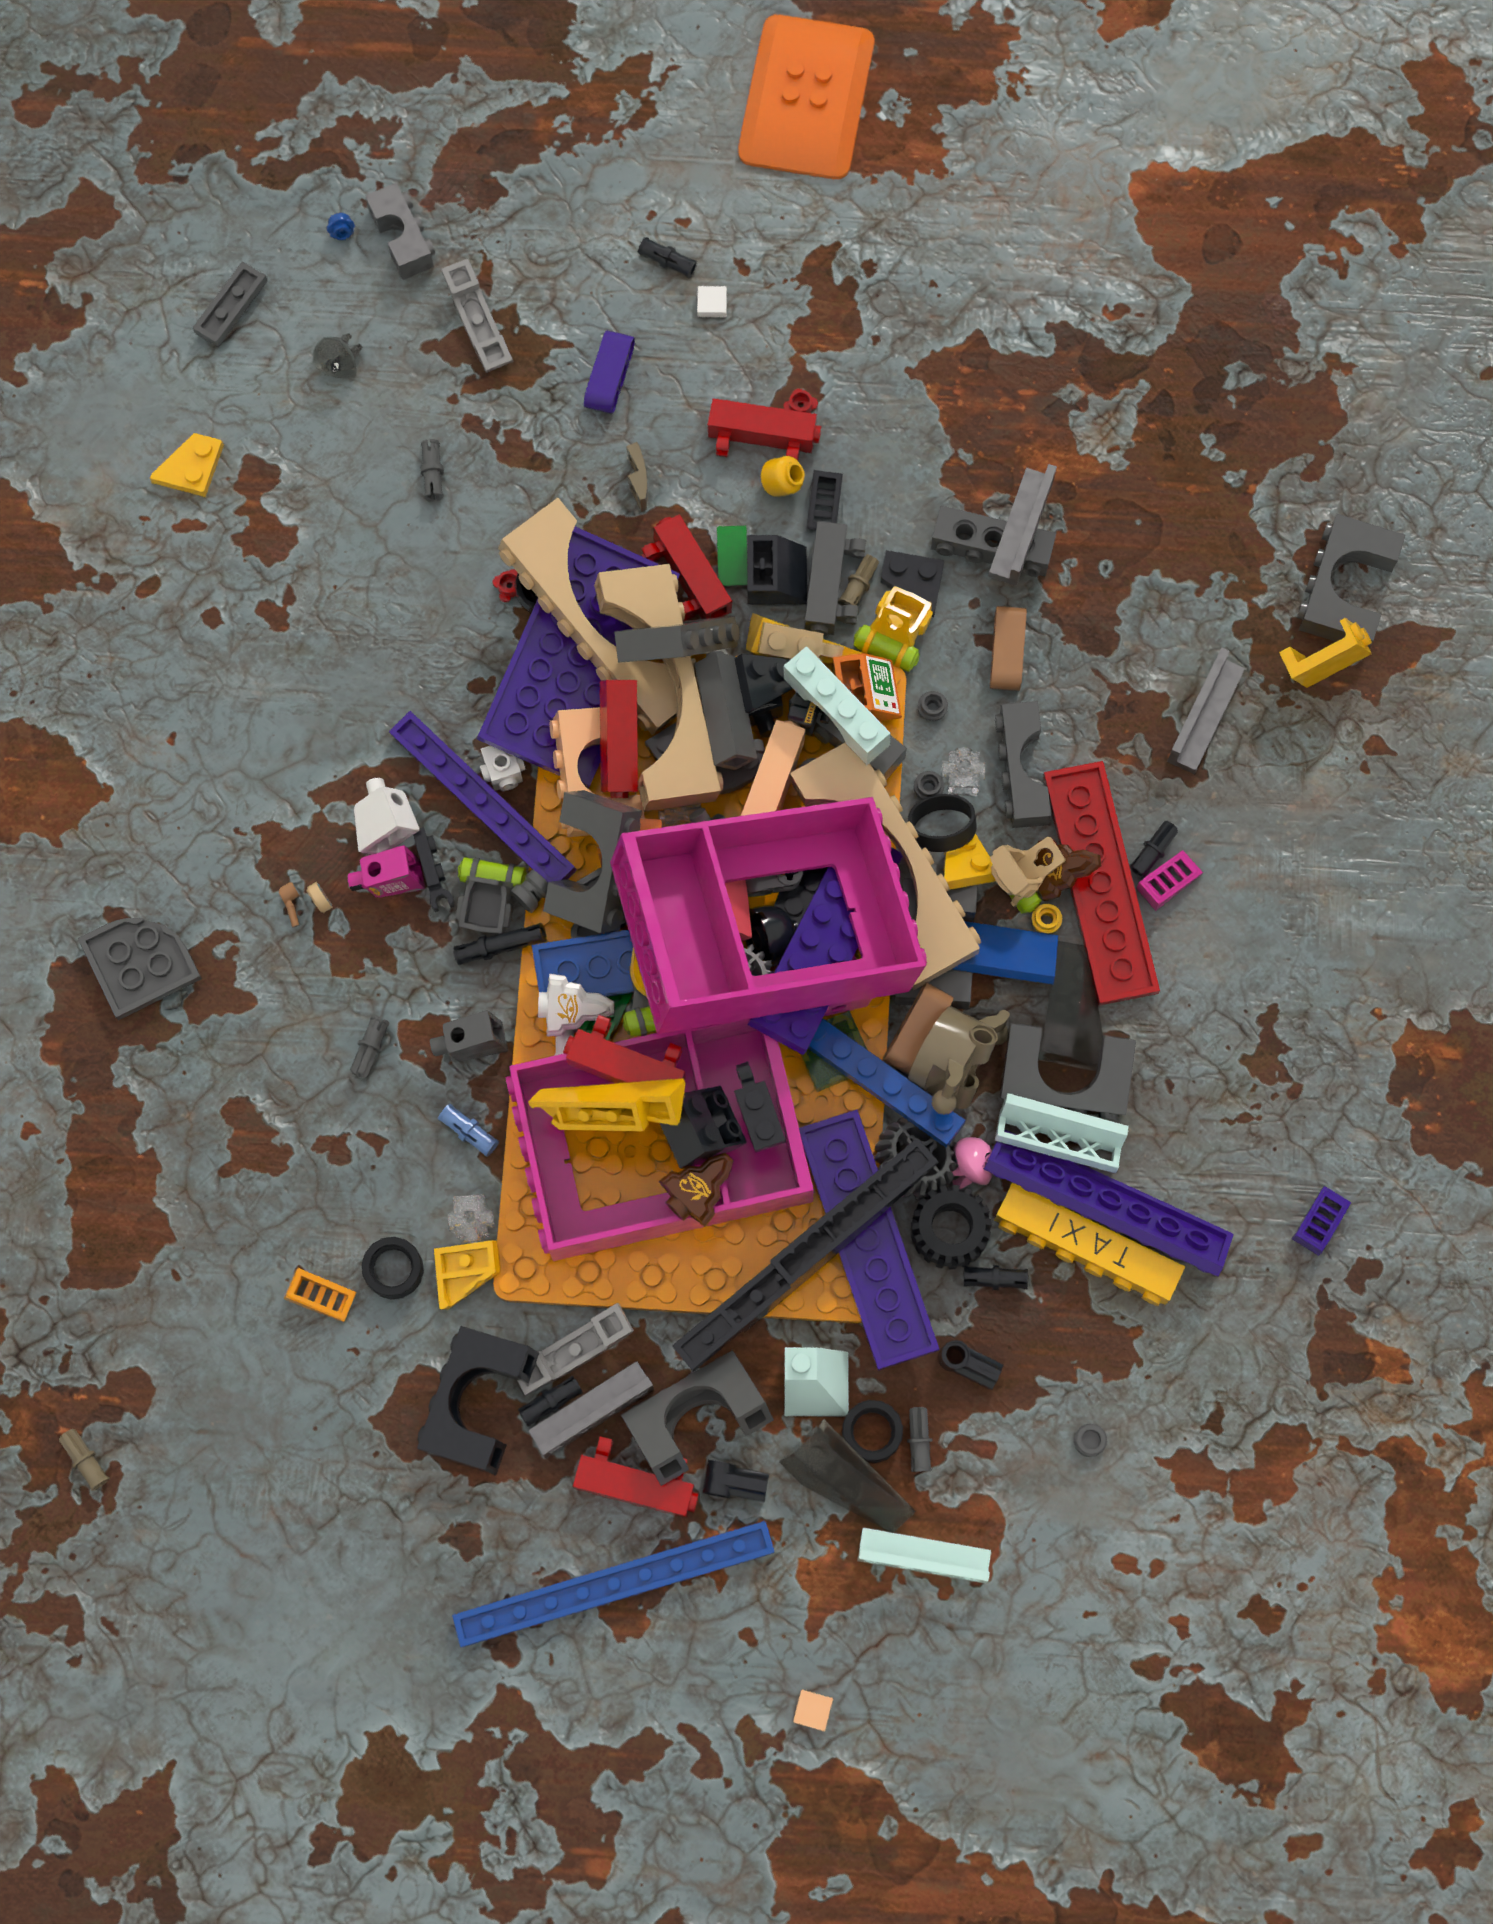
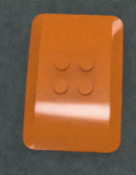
M772 15L767 18L759 43L739 141L738 156L744 164L754 167L828 179L844 178L851 168L875 40L872 32L861 27L786 15Z

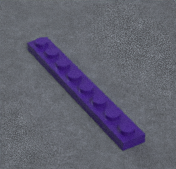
M411 711L389 731L392 737L524 863L540 874L547 882L569 879L577 871L574 865Z

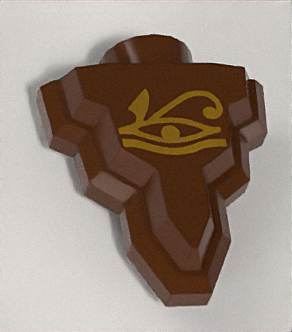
M1066 844L1057 845L1066 861L1047 875L1040 885L1039 892L1043 900L1049 901L1059 898L1063 890L1074 886L1077 878L1089 876L1101 867L1100 855L1087 850L1074 851ZM1048 848L1041 849L1038 853V859L1034 861L1036 866L1050 865L1053 861L1052 851Z
M725 1152L708 1158L699 1167L688 1166L679 1173L671 1171L659 1181L661 1186L670 1195V1198L665 1203L681 1220L684 1221L690 1215L702 1226L706 1227L715 1216L714 1206L721 1198L719 1187L728 1179L734 1160Z

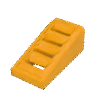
M297 1268L284 1299L344 1322L356 1292ZM302 1280H305L308 1283L302 1297L296 1295ZM314 1285H318L320 1288L314 1302L308 1300ZM326 1289H329L332 1293L325 1307L320 1303ZM338 1294H342L344 1297L337 1312L332 1308Z

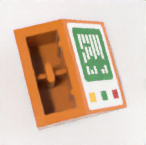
M865 653L833 657V674L878 721L902 718L891 659Z

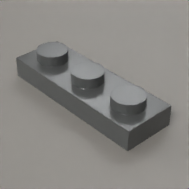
M241 262L193 326L194 333L219 347L267 283L266 275Z

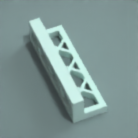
M1007 1093L999 1112L995 1141L1116 1173L1119 1168L1121 1148L1127 1138L1129 1126ZM1005 1123L1017 1126L1022 1133L1014 1135L1004 1132ZM1035 1134H1047L1052 1142H1040L1035 1137ZM1068 1141L1076 1142L1082 1150L1078 1152L1072 1151L1065 1143ZM1102 1149L1112 1152L1111 1161L1100 1158L1095 1151Z
M863 1528L857 1561L986 1584L989 1581L990 1572L988 1569L991 1550Z

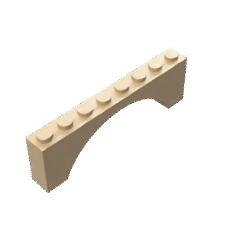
M556 498L501 540L498 548L500 550V557L509 567L513 566L519 573L518 577L523 586L528 590L532 589L538 596L541 608L548 614L552 613L558 621L557 625L560 631L566 637L570 636L575 641L579 654L585 660H590L597 668L596 673L601 680H637V724L642 730H648L651 735H654L677 717V699L671 675L665 663L647 660L618 663L616 646L600 635L583 614L573 594L568 573L569 542L577 520L561 500ZM695 676V678H696V683H697V687H698L699 685H698L697 676Z
M670 564L598 573L594 587L600 613L614 617L634 629L683 624L682 620L685 618L684 606L682 602H678L676 594L678 592V579L676 574H672ZM691 656L662 659L667 666L675 688L677 721L674 736L669 747L653 765L642 772L638 780L644 812L715 802L721 790H723L722 774L717 772L714 766L700 690L696 683V660L691 658Z
M845 742L790 773V781L805 807L873 797L876 808L881 810L884 834L890 838L903 856L910 870L916 892L917 938L920 948H923L926 952L927 964L913 985V990L979 954L980 947L978 944L982 942L974 927L968 928L965 924L963 917L966 915L962 906L957 900L952 902L947 893L950 890L947 881L942 874L936 875L931 866L934 864L931 854L926 847L921 849L915 840L919 837L916 829L910 821L905 823L900 814L903 811L902 806L895 795L890 797L884 788L887 786V782L879 769L874 771L870 763L866 765Z

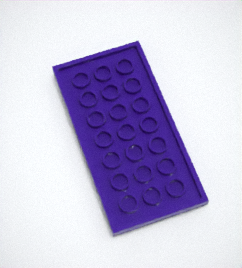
M575 526L568 548V573L573 594L590 624L607 641L616 646L615 632L634 628L614 617L600 613L594 587L598 573L660 564ZM671 570L672 574H676L677 579H678L679 576H680V573H677V572ZM537 599L477 736V740L560 776L559 768L555 769L553 752L557 750L556 739H552L550 735V720H553L558 710L600 707V681L602 680L598 677L596 673L597 668L590 660H585L579 654L575 641L570 636L566 637L560 631L556 618L551 612L549 614L541 608ZM600 744L584 749L578 758V774L582 783L588 789L601 761Z

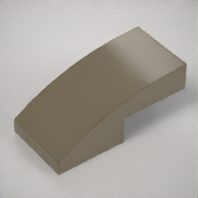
M635 442L626 446L627 458L634 473L628 475L629 489L640 511L643 512L647 510L648 504L647 473L641 449L638 443Z

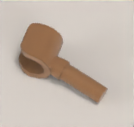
M289 882L279 889V894L285 903L291 926L297 927L299 922L292 900L299 897V894L293 883Z

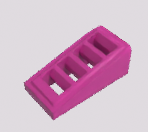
M1182 850L1142 879L1136 889L1157 911L1201 876L1203 872ZM1182 861L1191 871V874L1187 876L1177 863ZM1172 868L1182 881L1178 882L1168 870ZM1162 875L1173 885L1171 889L1160 878ZM1156 882V884L1163 890L1164 894L1160 895L1159 892L1152 886V883Z

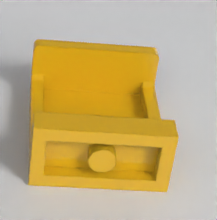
M1344 618L1340 620L1346 636L1307 658L1292 647H1288L1279 653L1291 678L1308 688L1372 654L1368 647L1372 642L1365 628H1360L1357 622L1352 623Z

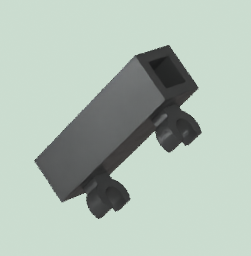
M817 521L805 616V630L823 633V637L828 634L834 635L836 621L846 624H856L858 606L838 605L843 557L844 555H849L853 558H864L866 540L860 538L846 539L847 524Z
M712 651L706 654V658L695 663V670L714 766L736 770L756 760V753L764 754V743L760 739H753L749 714L745 713L734 660L736 656L724 654L722 651Z

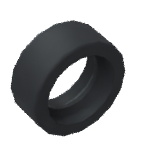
M398 1237L382 1238L373 1243L365 1252L361 1264L362 1276L368 1287L380 1297L391 1300L404 1298L413 1293L421 1283L424 1273L423 1260L415 1246L406 1239ZM388 1250L402 1251L411 1261L410 1276L399 1286L390 1287L383 1285L375 1276V1262L382 1253Z
M867 1400L858 1403L848 1412L842 1426V1439L845 1448L854 1458L865 1463H878L890 1458L897 1451L903 1437V1425L899 1414L892 1406L882 1401ZM867 1413H878L884 1416L891 1427V1438L888 1444L876 1451L860 1447L855 1441L853 1434L857 1419Z

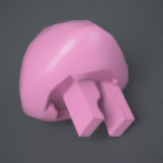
M966 1137L960 1139L953 1148L958 1167L956 1170L951 1171L954 1176L960 1177L952 1181L953 1185H959V1189L971 1183L987 1185L993 1176L991 1172L984 1170L992 1153L991 1147L980 1138Z

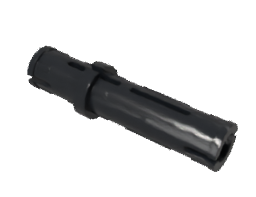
M537 923L496 936L487 937L484 935L476 941L454 946V957L458 965L480 959L490 960L494 955L546 942V931L542 923Z

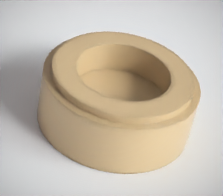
M317 882L307 887L309 896L321 913H325L333 908L328 897Z

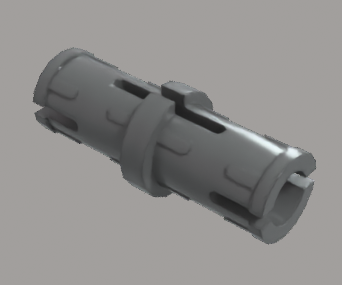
M430 439V446H428V441L424 440L421 442L423 465L420 467L421 475L424 476V498L428 501H434V495H436V500L438 501L443 498L441 476L444 474V467L440 464V442Z

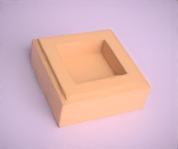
M801 1689L793 1722L825 1731L833 1698Z

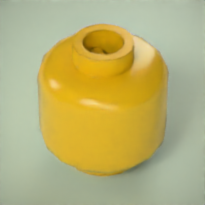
M783 456L767 461L762 467L760 476L763 488L769 495L782 497L798 492L803 485L805 475L803 467L795 458Z

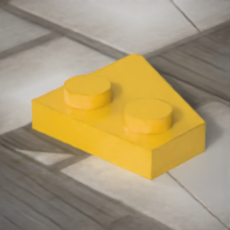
M193 433L151 474V482L206 497L224 447L223 441Z
M976 833L972 840L963 847L944 852V878L950 890L996 881L991 871L992 862L990 856Z
M491 1240L434 1249L439 1309H450L500 1273L497 1241Z

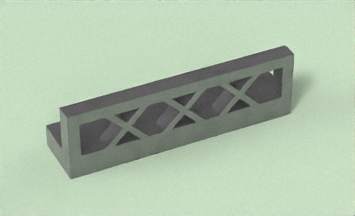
M1048 464L1045 473L1026 468L988 577L1017 586L1048 499L1057 466Z
M1222 647L1167 762L1195 774L1245 668L1226 660L1230 651Z
M636 1361L528 1431L546 1459L653 1391V1384Z

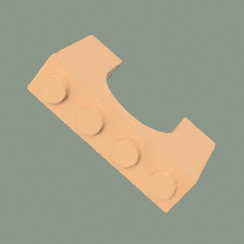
M600 707L558 710L553 720H550V735L552 739H556L557 750L553 752L555 769L559 768L561 780L557 781V793L559 799L564 798V792L580 790L591 792L582 783L578 774L577 764L579 755L584 749L600 744ZM632 795L629 798L605 797L642 810L640 819H645L640 795ZM561 823L563 829L567 828L568 837L590 835L585 831Z

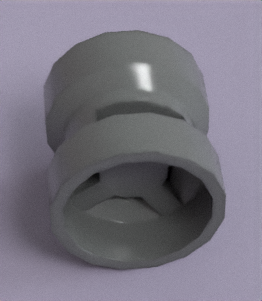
M531 870L525 876V881L521 885H516L512 888L510 893L523 908L532 913L538 907V902L542 898H546L548 882L536 871Z

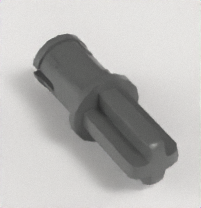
M371 1016L363 1039L358 1041L360 1047L350 1069L351 1073L358 1077L366 1078L368 1076L376 1054L382 1050L379 1046L390 1023L385 1019L381 1022V1017Z
M913 1407L909 1410L911 1439H907V1443H910L911 1472L932 1471L930 1442H933V1440L929 1438L928 1411L925 1407Z

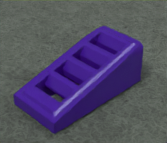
M1323 1186L1291 1239L1319 1256L1330 1241L1351 1202ZM1326 1197L1341 1207L1337 1211L1322 1201ZM1318 1208L1334 1216V1219L1331 1221L1318 1213ZM1313 1217L1327 1225V1230L1311 1222ZM1307 1227L1323 1236L1321 1240L1307 1233Z

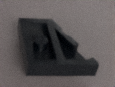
M886 550L880 582L890 589L896 586L932 603L931 611L933 612L932 617H934L945 560Z

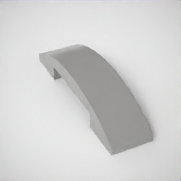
M467 258L442 268L441 271L455 307L485 372L512 363L513 359L502 334L500 335L469 259Z
M614 1304L591 1318L590 1322L544 1350L537 1351L539 1355L529 1383L517 1380L524 1394L529 1395L565 1376L630 1335L634 1330L620 1304Z

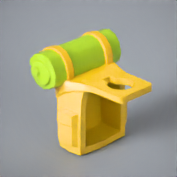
M894 586L891 591H886L878 602L875 610L877 616L870 626L863 625L855 633L853 647L862 650V653L891 659L895 667H900L902 670L910 672L919 661V650L914 647L918 635H923L930 624L933 615L931 611L932 603Z

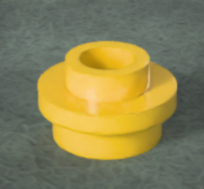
M1041 904L1032 913V925L1040 933L1052 934L1062 924L1061 911L1052 904ZM1045 915L1050 916L1052 922L1044 924L1041 921V917Z

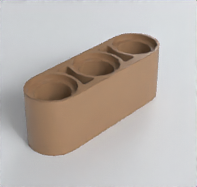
M996 606L990 689L1020 691L1026 608Z
M925 982L890 1043L882 1061L909 1076L911 1067L924 1040L941 1014L951 1006L954 997Z

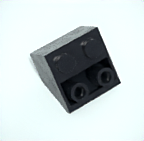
M747 535L748 605L807 604V547L779 535Z
M721 1086L684 1093L680 1123L678 1125L660 1123L680 1169L703 1164L710 1157L725 1152L728 1153L747 1143L741 1126L737 1122L728 1098Z

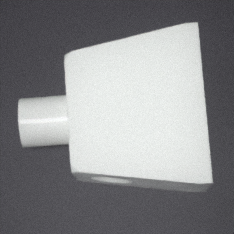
M373 778L366 782L368 796L356 803L354 807L359 852L376 854L395 848L417 833L419 826L408 799L402 790L385 787L383 778Z

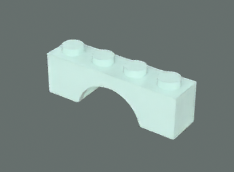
M807 646L783 666L784 680L804 700L813 702L831 719L842 734L846 744L866 765L890 746L891 733Z

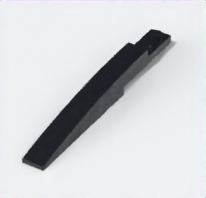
M918 1138L772 1258L770 1260L771 1264L675 1342L672 1347L693 1372L742 1331L745 1333L862 1233L939 1163Z

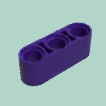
M609 330L604 332L586 388L584 407L610 414L614 413L632 358L635 337Z

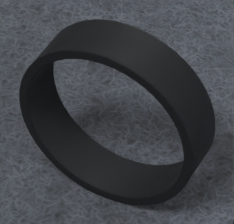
M937 794L929 796L916 803L909 812L908 822L910 821L913 826L923 816L939 810L959 811L970 818L969 823L963 829L946 836H929L916 829L919 837L915 840L922 849L926 847L931 852H948L961 848L972 840L977 830L973 805L967 799L958 795Z

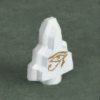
M549 974L547 992H539L538 1018H546L548 1037L563 1036L566 1030L578 1029L585 1021H596L598 1015L607 1017L614 1014L613 1000L600 993L586 992L581 984L568 982L566 976Z

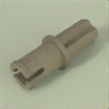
M869 554L865 555L855 574L848 577L849 583L839 598L838 604L841 606L858 605L864 592L870 588L868 582L879 564L877 558Z
M70 1429L61 1435L59 1441L73 1460L72 1467L79 1469L89 1484L90 1489L94 1491L106 1484L110 1478L95 1459V1451L88 1449L75 1429Z

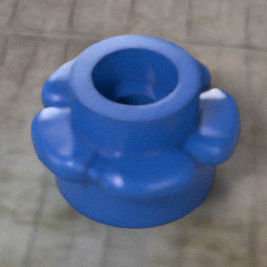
M336 213L328 220L327 232L334 239L345 240L354 233L355 224L349 215Z

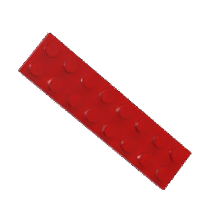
M1099 761L1044 772L1043 779L1045 786L1048 787L1050 808L1059 845L1066 844L1074 851L1087 850L1101 857V867L1089 876L1077 878L1074 886L1070 888L1098 1006L1159 994L1160 988L1104 762Z

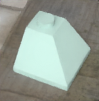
M785 1347V1416L846 1417L849 1412L848 1352L824 1348Z

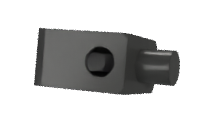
M488 1010L444 1023V1035L430 1039L431 1050L435 1057L449 1054L457 1061H466L508 1051L503 1022Z

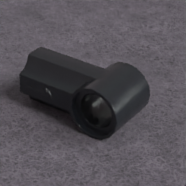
M958 1340L945 1344L938 1354V1361L943 1369L955 1372L989 1390L993 1389L1003 1368V1364L969 1348L965 1343ZM949 1348H956L960 1351L962 1355L960 1364H952L948 1361L946 1353Z
M708 1460L702 1493L723 1498L734 1496L764 1502L769 1474L736 1468V1465L726 1462Z

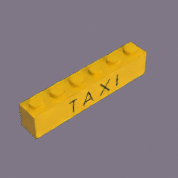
M1013 1182L994 1221L999 1223L998 1227L1001 1230L1012 1235L1018 1232L1028 1237L1027 1242L1037 1248L1044 1249L1046 1246L1057 1251L1055 1255L1061 1260L1068 1263H1073L1075 1260L1085 1265L1084 1270L1096 1277L1105 1275L1114 1280L1113 1284L1116 1287L1128 1292L1133 1289L1143 1294V1300L1155 1306H1159L1160 1303L1166 1305L1170 1301L1185 1269V1266L1064 1206L1056 1205L1051 1200L1037 1193L1028 1192Z

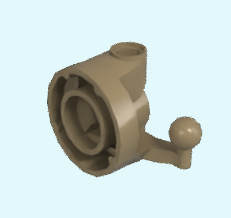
M950 1006L933 1025L914 1060L908 1079L924 1091L934 1094L932 1097V1107L938 1114H950L955 1108L966 1109L971 1105L979 1085V1079L975 1073L978 1065L987 1063L994 1046L1003 1044L1008 1038L1009 1030L1006 1026L1010 1016L1008 1011L1001 1010L995 1016H988L977 1020Z

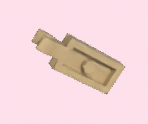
M763 622L757 652L792 659L807 646L818 658L820 655L833 658L842 656L844 647L822 642L824 634L820 632Z

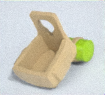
M1046 837L1029 850L1023 851L1009 845H1002L995 849L990 857L992 862L991 871L996 882L1009 894L1012 899L1010 903L1013 907H1017L1021 914L1035 911L1042 901L1037 892L1043 880L1066 861L1051 837ZM1043 848L1050 849L1053 853L1052 863L1048 866L1039 865L1037 867L1034 861L1038 859L1040 850Z

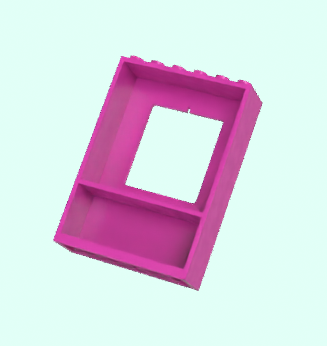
M873 797L621 833L610 864L657 1034L906 993L911 990L926 967L927 956L925 950L920 948L917 938V924L914 919H911L908 910V895L905 891H902L899 881L900 870L898 865L893 862L891 841L884 834L882 813L879 808H876ZM833 867L847 911H854L849 914V918L862 958L759 976L751 975L725 883Z
M750 1019L662 1034L654 1033L614 1042L663 1062L669 1044L682 1047L683 1052L676 1068L684 1070L686 1074L684 1093L721 1086L727 1096L747 1143L727 1153L734 1162L728 1179L719 1187L721 1198L714 1206L715 1216L706 1226L813 1202V1185L779 1043L747 1025ZM566 1054L509 1066L511 1076L506 1077V1083L512 1102L517 1101L518 1105L512 1107L518 1132L523 1131L524 1136L518 1137L522 1156H524L525 1162H530L531 1166L525 1168L531 1193L536 1192L537 1198L531 1200L537 1222L543 1223V1229H539L538 1234L544 1254L550 1253L552 1260L557 1261L704 1227L690 1215L684 1221L681 1220L665 1203L670 1198L668 1193L583 1211L580 1207L571 1163L565 1164L564 1162L565 1160H570L564 1130H559L551 1124L553 1117L540 1107L533 1109L529 1106L528 1101L541 1089L614 1083L568 1065ZM747 1061L749 1062L755 1084L765 1080L786 1139V1143L757 1153L754 1151L734 1094L735 1090L742 1088L736 1071V1065Z

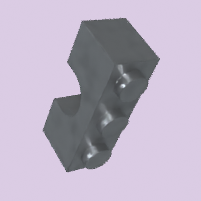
M396 182L365 195L368 210L379 233L390 229H398L403 232L399 238L388 242L391 258L401 279H407L433 268L432 256L435 255V250L430 239L424 240L421 234L424 228L419 216H413L410 208H413L408 193L406 191L401 192Z

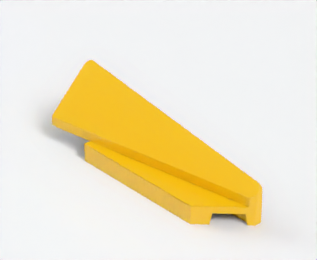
M685 1079L547 1088L539 1090L528 1102L529 1106L533 1109L540 1107L553 1117L551 1124L559 1130L644 1131L649 1125L648 1121L669 1125H678L680 1123Z

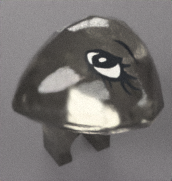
M349 333L343 335L341 339L331 336L323 337L313 349L312 360L316 368L325 375L343 379L354 378L357 376L355 358L363 347L357 344L351 349L348 341L352 336Z

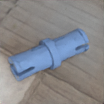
M452 1104L447 1105L438 1117L440 1122H443L459 1135L458 1138L461 1141L469 1142L486 1157L499 1144V1140L478 1126V1121L474 1118L470 1120L453 1107Z

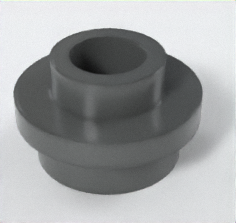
M936 691L924 693L918 701L920 715L929 721L940 720L945 716L948 709L947 699ZM934 703L938 706V709L931 711L927 708V705Z
M925 771L916 777L914 791L920 799L942 794L944 791V781L938 773ZM931 783L934 785V789L927 791L923 785Z

